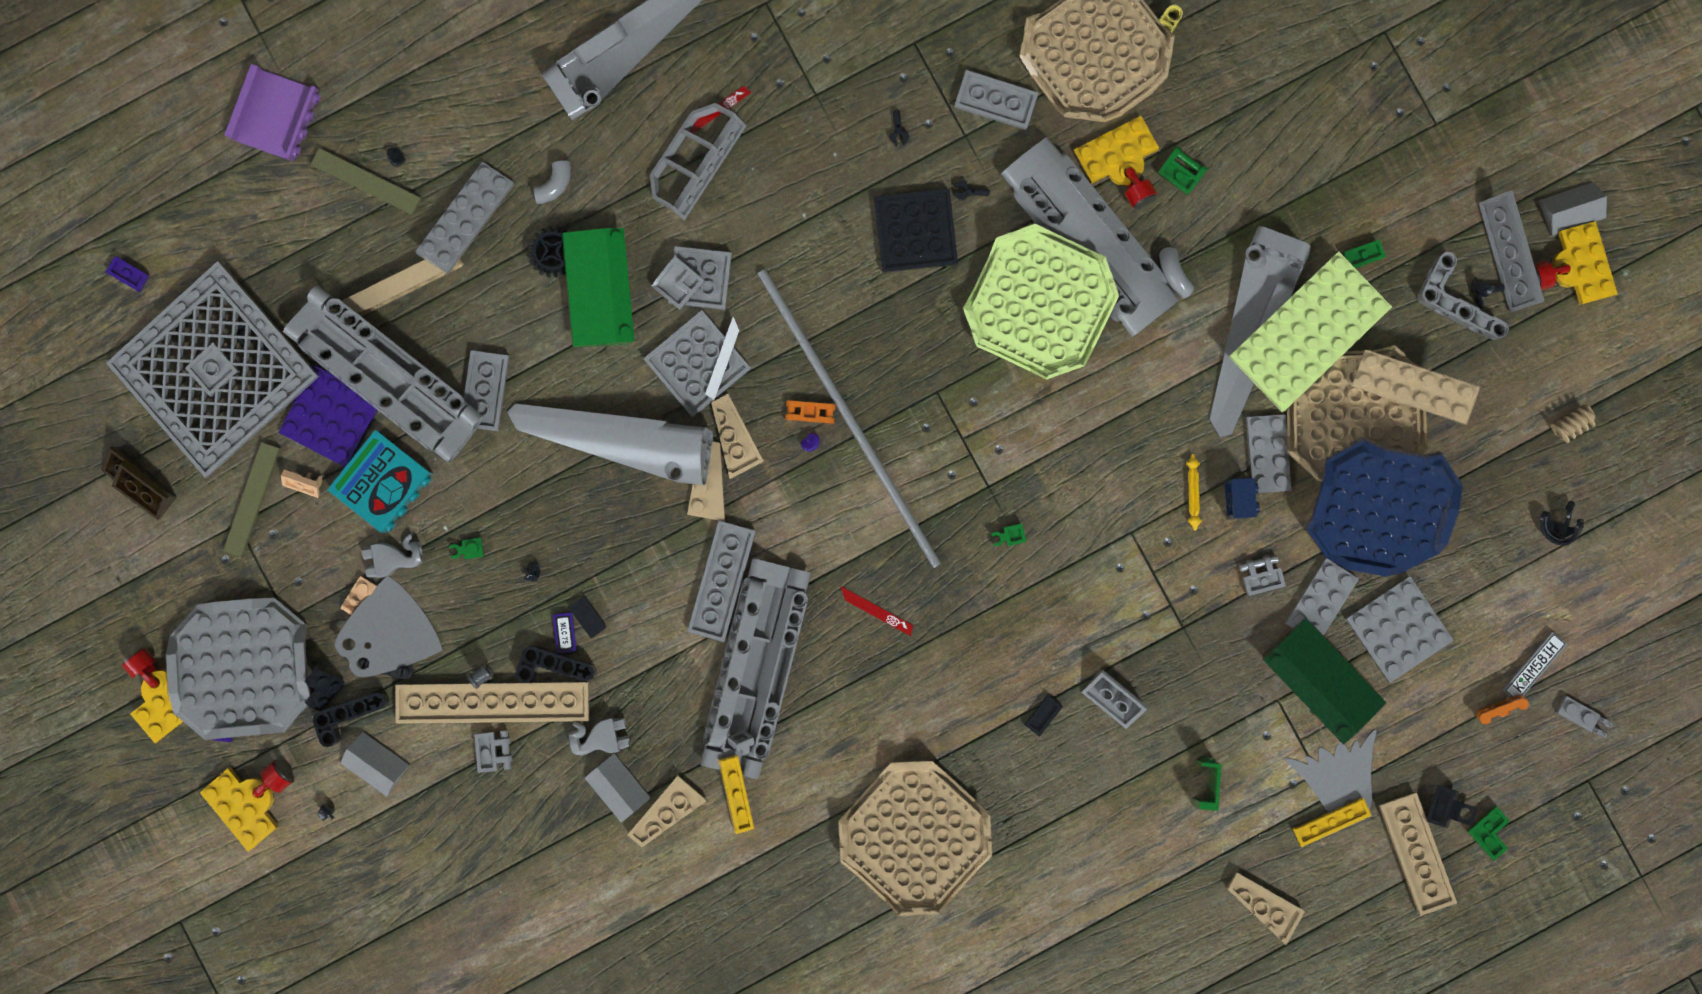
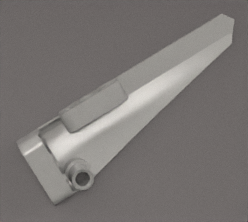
M647 0L576 46L572 52L540 73L573 121L591 108L598 106L600 101L702 0ZM589 93L596 94L597 99L595 102H587L586 97Z
M1258 226L1252 242L1246 250L1243 273L1210 415V421L1219 437L1233 433L1254 385L1229 356L1294 294L1295 285L1310 253V245L1306 242L1263 226ZM1254 252L1260 255V257L1255 260L1251 259L1249 256L1251 253Z
M515 404L507 412L515 428L519 431L677 483L706 484L713 442V432L708 428L670 424L660 420ZM680 469V476L675 478V471Z

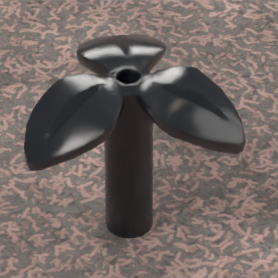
M1474 277L1472 280L1471 291L1476 292L1473 298L1476 305L1481 309H1484L1482 297L1505 290L1504 284L1492 285L1482 283L1479 286L1477 277Z

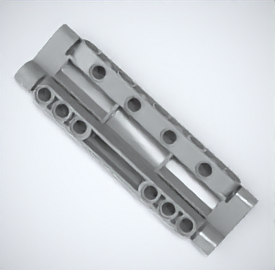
M1048 137L1029 149L1001 173L1011 188H1014L1015 199L1035 224L1106 257L1113 278L1133 301L1132 303L1115 282L1119 297L1110 317L1115 321H1122V325L1132 338L1179 301L1167 286V280L1163 272L1070 157L1065 153H1060ZM1031 177H1033V179L1037 182V184L1041 187L1045 194L1040 190V188L1036 185V183L1032 180ZM1049 199L1054 203V205L1058 208V210L1062 213L1064 217L1061 216V214L1057 211V209L1053 206Z
M316 285L307 296L308 302L285 326L283 333L294 340L308 356L429 451H434L446 462L450 463L474 434L484 416L465 402L460 394L341 300L332 297L319 285ZM333 307L340 308L336 313L330 311ZM348 319L355 320L351 325L345 323ZM365 330L371 332L368 336L360 335ZM326 352L331 353V356L327 359L321 357ZM354 376L361 377L359 382L351 381ZM423 378H429L431 380L428 384H422L420 382ZM438 390L446 392L443 396H438L435 393ZM384 400L391 401L389 406L381 405ZM455 401L461 404L458 408H453L450 405ZM418 423L421 425V428L413 430L411 426Z
M752 559L748 578L744 579L708 716L703 737L705 748L700 765L720 770L718 759L737 754L742 775L759 779L763 765L762 761L770 752L808 598L805 591L811 576L810 572ZM784 589H786V590H785V594H784V598H783V602H782V606H781V610H780V614H779V618H778V622H777V625H776L774 637H773V639H772L773 632H774V628H775V624H776V620H777V616H778V612H779V608H780V604H781V600H782L783 593H784ZM797 595V601L794 603V598ZM749 603H751V608L748 611L747 606ZM792 614L793 618L789 621V617ZM788 632V637H787V639L785 640V639H784L785 634ZM739 641L742 642V645H741L740 648H738V643H739ZM732 678V683L728 686V681ZM757 701L749 732L754 737L755 744L749 746L750 753L742 756L741 751L737 752L728 743L727 737L742 730L749 731ZM767 708H769V712L766 715L765 711ZM723 716L722 721L719 723V718ZM759 745V746H760L759 751L756 752V748H757V746Z

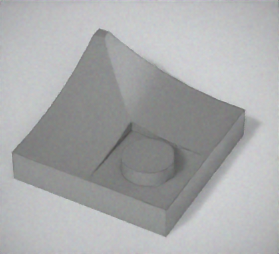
M674 256L652 284V287L681 310L705 281L679 258Z

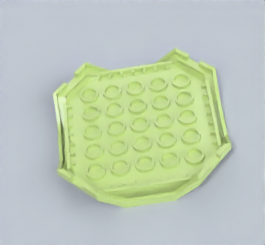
M1032 224L996 238L985 266L963 309L977 347L1047 380L1086 365L1119 294L1105 256L1037 224Z

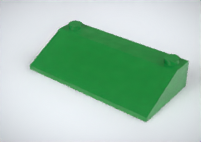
M602 228L562 233L572 347L620 346L635 342L624 228Z

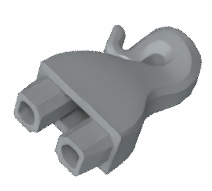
M412 534L404 538L403 547L408 551H412L411 557L388 543L371 544V547L362 549L364 560L373 558L374 566L365 567L366 577L384 578L392 575L398 568H414L419 566L424 561L420 542H410Z
M612 717L601 720L593 727L584 744L579 740L586 733V728L583 724L574 722L573 725L578 730L569 733L570 747L572 753L576 755H586L594 750L614 753L630 746L629 736L618 737L617 730L626 728L625 718Z

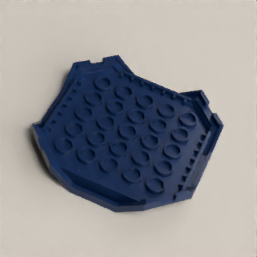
M1361 437L1350 443L1348 448L1341 452L1338 450L1326 457L1323 481L1313 514L1305 526L1325 557L1345 569L1384 577L1400 574L1436 556L1448 545L1460 510L1463 485L1441 451L1428 454L1387 448L1365 437Z

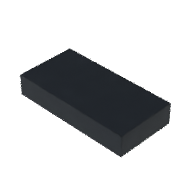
M585 596L569 607L591 639L607 628Z
M1047 694L1024 725L1040 737L1063 706Z

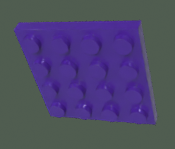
M314 365L313 369L319 377L297 396L278 433L346 467L354 457L378 410L334 375Z

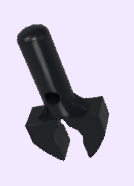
M895 110L893 111L895 131L890 134V141L897 147L896 138L900 134L905 146L909 140V132L902 130L900 111Z
M961 180L954 185V188H963L965 190L961 194L953 193L959 201H965L969 195H990L989 189L970 188L967 185V181Z

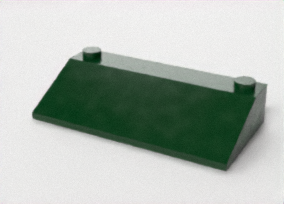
M1306 617L1262 655L1263 661L1343 745L1355 736L1386 704V701Z

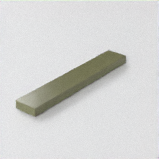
M320 148L310 164L413 216L422 200L420 197Z
M261 442L223 551L240 557L244 556L275 468L280 448Z

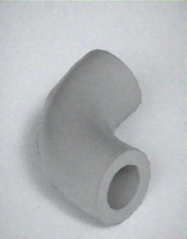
M569 161L553 162L550 179L544 184L534 186L537 204L553 201L565 192L571 175V163Z
M1172 247L1162 249L1159 253L1160 264L1169 286L1180 298L1188 297L1194 290V284L1188 279L1181 267L1178 251Z

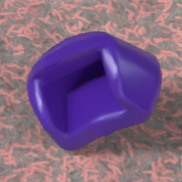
M813 432L809 433L800 442L802 449L808 452L816 450L820 445L819 436Z

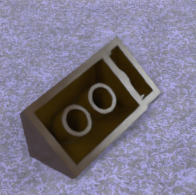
M111 446L109 448L101 471L114 480L112 487L156 520H159L177 497L121 447Z

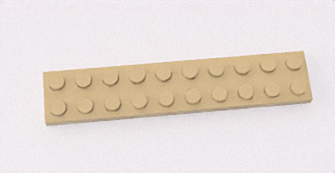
M589 682L483 683L478 689L472 684L395 685L396 724L589 721Z

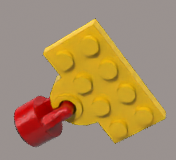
M1142 116L1073 150L1075 157L1091 184L1108 176L1116 185H1126L1128 190L1125 192V196L1133 209L1143 208L1157 198L1158 193L1149 179L1140 181L1144 171L1143 158L1159 150Z
M1596 221L1559 231L1558 235L1563 251L1557 253L1551 259L1552 263L1548 260L1534 263L1541 291L1554 287L1556 281L1559 283V286L1566 288L1574 287L1580 305L1618 294Z
M142 647L123 661L122 667L132 679L139 674L144 678L141 694L145 703L130 715L152 741L157 743L183 721L173 713L168 695L167 670H157L153 665L156 659L146 648Z
M274 760L261 771L262 779L254 777L243 782L231 767L227 768L200 792L248 852L279 827L267 812L275 799L273 798V791L281 793L294 782L292 770L281 760Z

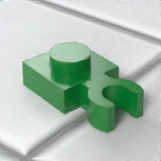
M1022 523L1004 527L1003 534L1000 532L991 534V537L998 536L1000 538L998 543L993 544L995 547L1002 545L1005 541L1007 547L1027 542Z
M482 538L462 540L463 546L457 544L449 546V548H456L458 551L456 555L451 556L452 559H458L463 554L465 560L485 557Z

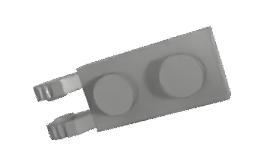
M1564 696L1555 712L1583 729L1603 738H1606L1608 734L1603 730L1595 728L1597 721L1606 727L1611 728L1613 726L1612 722L1600 717V714L1568 696Z

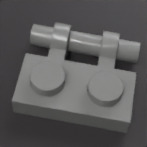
M1266 555L1262 559L1254 561L1250 559L1246 563L1239 564L1241 572L1249 571L1250 576L1242 577L1247 596L1286 586L1281 568L1273 569L1272 566L1273 563L1278 562L1277 555ZM1265 566V572L1256 573L1255 568Z
M508 730L500 731L501 739H495V732L474 734L478 773L498 771V763H503L504 770L511 769V761L513 760L512 755H510L509 744H511V739L508 738ZM498 745L502 746V756L497 757L496 746Z

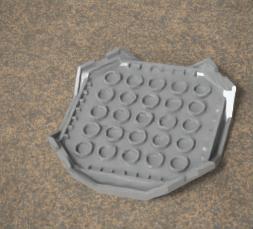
M277 598L243 599L196 605L169 636L166 665L168 695L173 713L204 740L286 732L299 714L307 708L305 702L311 695L309 686L304 682L307 678L305 648L307 624L292 613Z

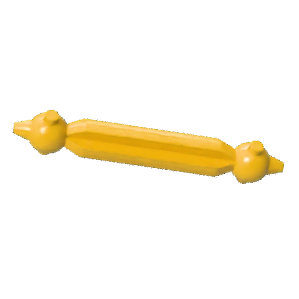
M1191 454L1190 459L1186 462V465L1190 468L1188 472V492L1191 517L1188 519V523H1190L1195 531L1202 522L1198 516L1200 500L1197 467L1200 465V462H1198L1194 454Z

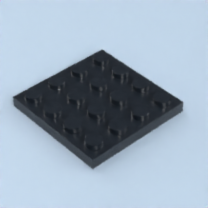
M950 188L874 197L882 273L958 265Z

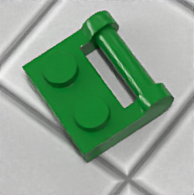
M1177 146L1157 174L1188 196L1208 168L1205 165L1201 166L1183 153L1182 149ZM1177 157L1198 172L1196 176L1174 161V159Z

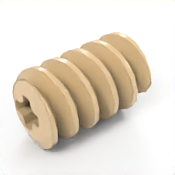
M1583 404L1581 408H1576L1575 412H1570L1568 416H1564L1562 420L1552 424L1551 429L1560 440L1569 443L1568 436L1575 439V432L1582 435L1581 428L1588 431V424L1592 427L1595 426V414L1591 407Z

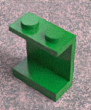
M1201 756V760L1196 759L1195 763L1203 767H1210L1208 799L1193 798L1192 806L1199 810L1219 811L1222 764L1216 762V759L1213 757Z

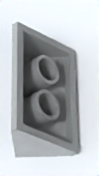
M1592 182L1539 200L1550 235L1554 236L1559 231L1605 219L1607 196Z
M1101 669L1081 692L1125 729L1148 709V706Z
M364 731L346 749L340 762L385 796L390 794L410 766V764Z
M615 753L585 777L586 781L620 822H623L651 798Z

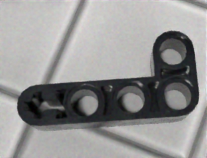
M536 646L526 647L523 650L516 670V677L521 682L532 681L537 674L538 667L582 681L592 680L597 674L596 667L591 663ZM529 650L536 652L534 660L528 658ZM549 655L555 659V663L552 666L546 663V658ZM566 661H570L573 664L571 672L564 669ZM578 666L582 670L589 668L591 675L585 677L584 672H577ZM524 668L530 670L531 674L528 679L522 676Z
M377 692L316 713L313 716V725L320 744L324 747L337 745L341 739L337 724L384 709L389 704V696L384 692ZM378 698L382 699V702L371 705L370 703ZM358 702L363 703V712L357 710ZM340 708L346 712L344 718H341L338 714ZM322 715H325L328 720L325 725L320 721ZM328 733L333 735L332 743H329L326 739Z

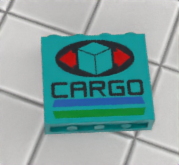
M375 430L331 484L328 491L380 533L392 531L396 525L395 521L397 518L402 517L407 512L409 503L414 502L419 497L421 488L423 486L426 487L431 482L433 473L426 470L394 445L383 433Z

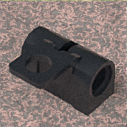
M1437 785L1426 822L1449 828L1452 819L1471 826L1474 824L1478 809L1477 807L1457 801L1460 791ZM1464 808H1468L1471 811V817L1467 820L1462 819L1460 816V812Z

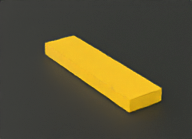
M735 754L718 759L734 833L739 834L754 829L739 757Z
M1361 797L1294 827L1292 830L1300 847H1303L1372 815L1365 799Z

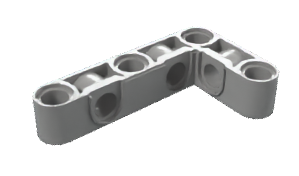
M1445 252L1439 255L1428 271L1418 292L1417 298L1419 303L1491 340H1497L1506 336L1509 331L1507 323L1480 311V308L1460 298L1457 299L1445 293V288L1443 287L1448 277L1452 275L1451 273L1457 263V257L1452 252ZM1443 257L1448 259V266L1442 263ZM1426 291H1429L1432 294L1431 300H1428L1425 297ZM1460 308L1465 310V318L1460 315ZM1494 326L1499 327V335L1494 332Z

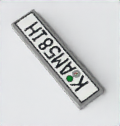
M1550 632L1501 690L1509 697L1518 694L1524 696L1568 644L1554 632Z

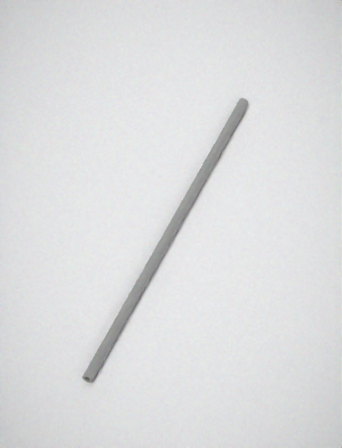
M766 269L758 273L759 278L933 568L940 565L939 558Z

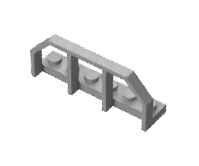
M716 103L692 111L650 174L653 199L673 211L679 218L685 220L746 128V124L734 112ZM719 111L731 117L720 135L716 138L714 144L689 132L695 121L706 115ZM685 137L710 149L694 173L670 160ZM667 165L691 177L678 199L674 202V205L660 198L658 178Z

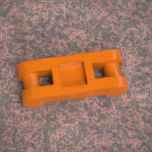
M786 401L788 409L787 414H785V420L834 424L833 411L836 408L835 404ZM795 408H801L800 415L795 414ZM820 410H826L825 417L820 416Z
M1518 694L1479 709L1476 716L1481 723L1488 724L1491 722V718L1496 716L1504 717L1514 709H1527L1529 702L1523 695Z

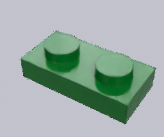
M1380 239L1342 253L1355 269L1386 258Z

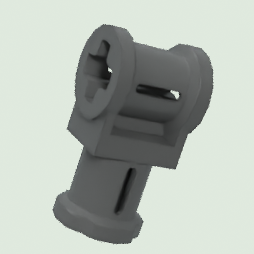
M481 664L480 668L474 673L467 674V678L478 689L483 683L491 682L494 673L491 668Z

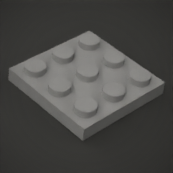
M675 246L674 256L679 258L705 281L684 306L726 310L732 253Z

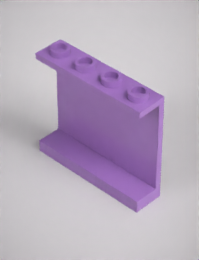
M251 64L224 135L231 140L294 162L295 158L300 154V144L306 138L308 123L313 119L315 104L317 105L320 101V91L315 86H305L263 71L258 66Z

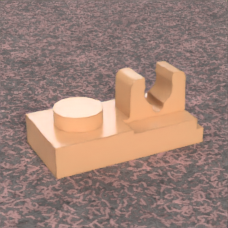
M283 470L281 474L282 486L317 498L319 497L322 476H319L317 480H311L312 473L310 472L306 477H302V475L295 471Z
M360 576L342 604L341 609L352 615L365 598L373 593L377 585Z

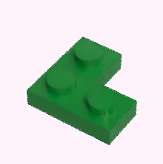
M1497 806L1491 808L1466 830L1492 861H1495L1508 850V847L1496 833L1509 823L1510 820Z

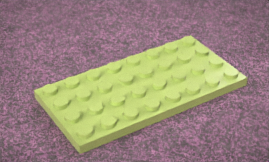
M1337 252L1250 335L1229 358L1281 412H1284L1386 314L1392 306L1340 252Z

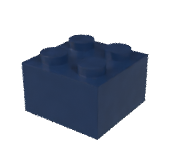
M1255 478L1225 481L1227 520L1257 517V513L1260 512L1259 502H1256V494H1258L1259 489Z

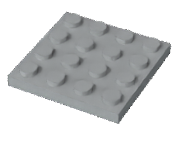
M702 310L644 358L645 362L692 418L714 401L705 393L725 340L723 334ZM734 347L715 399L751 370L750 366Z
M1411 576L1406 577L1345 618L1388 683H1391L1454 641Z

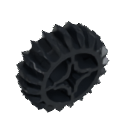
M549 226L548 232H546L542 228L541 232L543 234L540 235L536 232L535 236L537 239H530L534 245H528L527 247L533 251L527 253V256L534 257L530 259L529 263L535 264L533 269L535 271L539 270L540 275L546 272L548 278L551 277L552 272L555 278H558V272L565 276V261L561 256L563 240L557 241L555 244H550L546 240L550 238L562 239V233L567 232V230L564 229L560 233V227H556L553 232V228ZM543 245L545 247V253L542 255L543 258L540 260L539 249L540 246ZM548 246L556 251L559 258L551 254ZM553 260L560 263V265L554 267L544 265L546 262L549 263Z

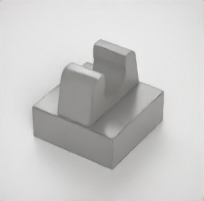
M745 730L727 737L728 743L737 752L741 751L742 756L750 753L749 746L755 744L754 737Z

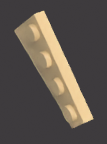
M729 394L711 402L729 478L732 479L764 462Z
M712 442L706 484H693L687 515L725 522L721 443Z
M678 775L629 832L628 836L643 847L705 803L707 799Z
M1235 872L1226 889L1287 945L1305 911Z

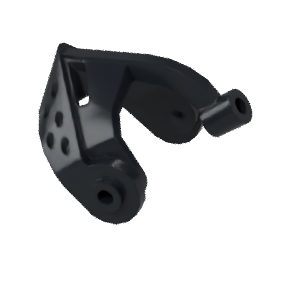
M1568 501L1565 506L1567 510L1565 525L1553 522L1550 512H1542L1540 528L1543 535L1550 542L1561 546L1569 545L1581 534L1584 527L1583 519H1577L1575 527H1569L1575 502ZM1555 530L1561 536V538H1559L1553 531Z

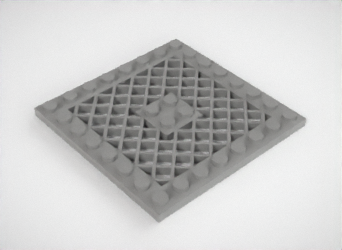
M219 261L210 267L106 362L205 478H208L319 377L310 364ZM213 297H221L220 307H213ZM207 300V307L201 306ZM226 300L233 308H226ZM199 309L207 310L206 320H199ZM212 310L220 311L219 321H212ZM225 311H233V322L225 321ZM193 313V319H186ZM238 315H240L245 322H238ZM185 322L193 323L192 333H185ZM198 323H206L205 334L198 333ZM211 324H219V334H211ZM225 325H232V335H224ZM238 325L246 326L245 336H237ZM179 326V332H172ZM251 329L254 331V333H255L258 337H251V336H250V335H251ZM171 335H179L178 346L171 345ZM184 336H192L191 346H184ZM198 336L205 337V347H197ZM211 337L218 338V345L214 342L210 344ZM165 338V345H158ZM224 338H232L231 349L223 348ZM237 339H245L244 350L236 349ZM250 340H258L257 350H250ZM263 343L270 351H263ZM157 347L165 348L164 358H157ZM170 348L178 349L177 359H170ZM184 349H191V360H183ZM197 350H204L196 357ZM151 351V358L145 357ZM224 352H231L230 359ZM236 352L244 353L243 363H236ZM249 353H257V364H249ZM263 354H270V365L262 364ZM276 358L283 366L275 365ZM143 360L151 361L150 371H143ZM157 361H164L163 372H156ZM170 362H177V373L169 372ZM183 363H189L185 367L189 373H182ZM236 366H243V377L236 376L240 372ZM249 367H256V378L248 377ZM262 367L270 368L269 378H261ZM275 368L283 369L282 379H274ZM143 374H150V381ZM156 374L163 375V385H155ZM169 375L176 376V386H168ZM182 376H190L189 387H181ZM235 379L242 380V390H234ZM195 380L202 388L195 387ZM248 380L256 381L255 391H247ZM261 381H269L268 392L260 391ZM229 382V390L222 389ZM274 382H282L274 389ZM156 388H162V395L156 390ZM168 389H176L175 400L168 399ZM181 389L189 390L188 401L181 400ZM194 390L202 391L201 401H194ZM221 392H228V403H220ZM234 393H242L241 404L233 403ZM207 394L210 397L215 395V402H207ZM247 394H255L254 405L246 404ZM260 394L267 395V396L260 402ZM168 402L175 403L174 409L169 405ZM180 403H188L187 414H180ZM194 404H201V415H193ZM207 405H214V416L206 415ZM220 405L228 406L227 417L219 416ZM233 406L241 407L240 417H232ZM246 407H254L246 414ZM181 417H187V424L181 419ZM193 417L200 418V428H192ZM206 418H213V429H205ZM219 419H227L226 430H218ZM232 420H240L232 427ZM193 431H200L199 438L194 434ZM205 432H213L212 443L205 442ZM218 432H220V433H225V434L218 440Z

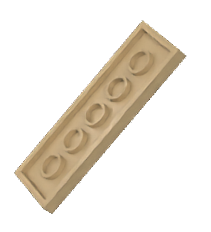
M1368 350L1364 352L1352 387L1463 424H1467L1480 389L1478 386Z
M1413 792L1379 804L1418 914L1423 916L1456 904V898L1428 822H1426L1427 819L1417 793Z

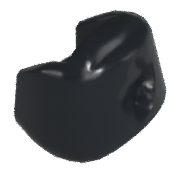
M397 147L387 150V157L392 166L398 168L406 161Z
M530 562L527 568L523 567L522 571L526 572L524 580L532 582L538 580L540 575L539 564Z
M327 803L322 804L318 816L322 821L327 818L332 820L335 818L332 815L335 809Z

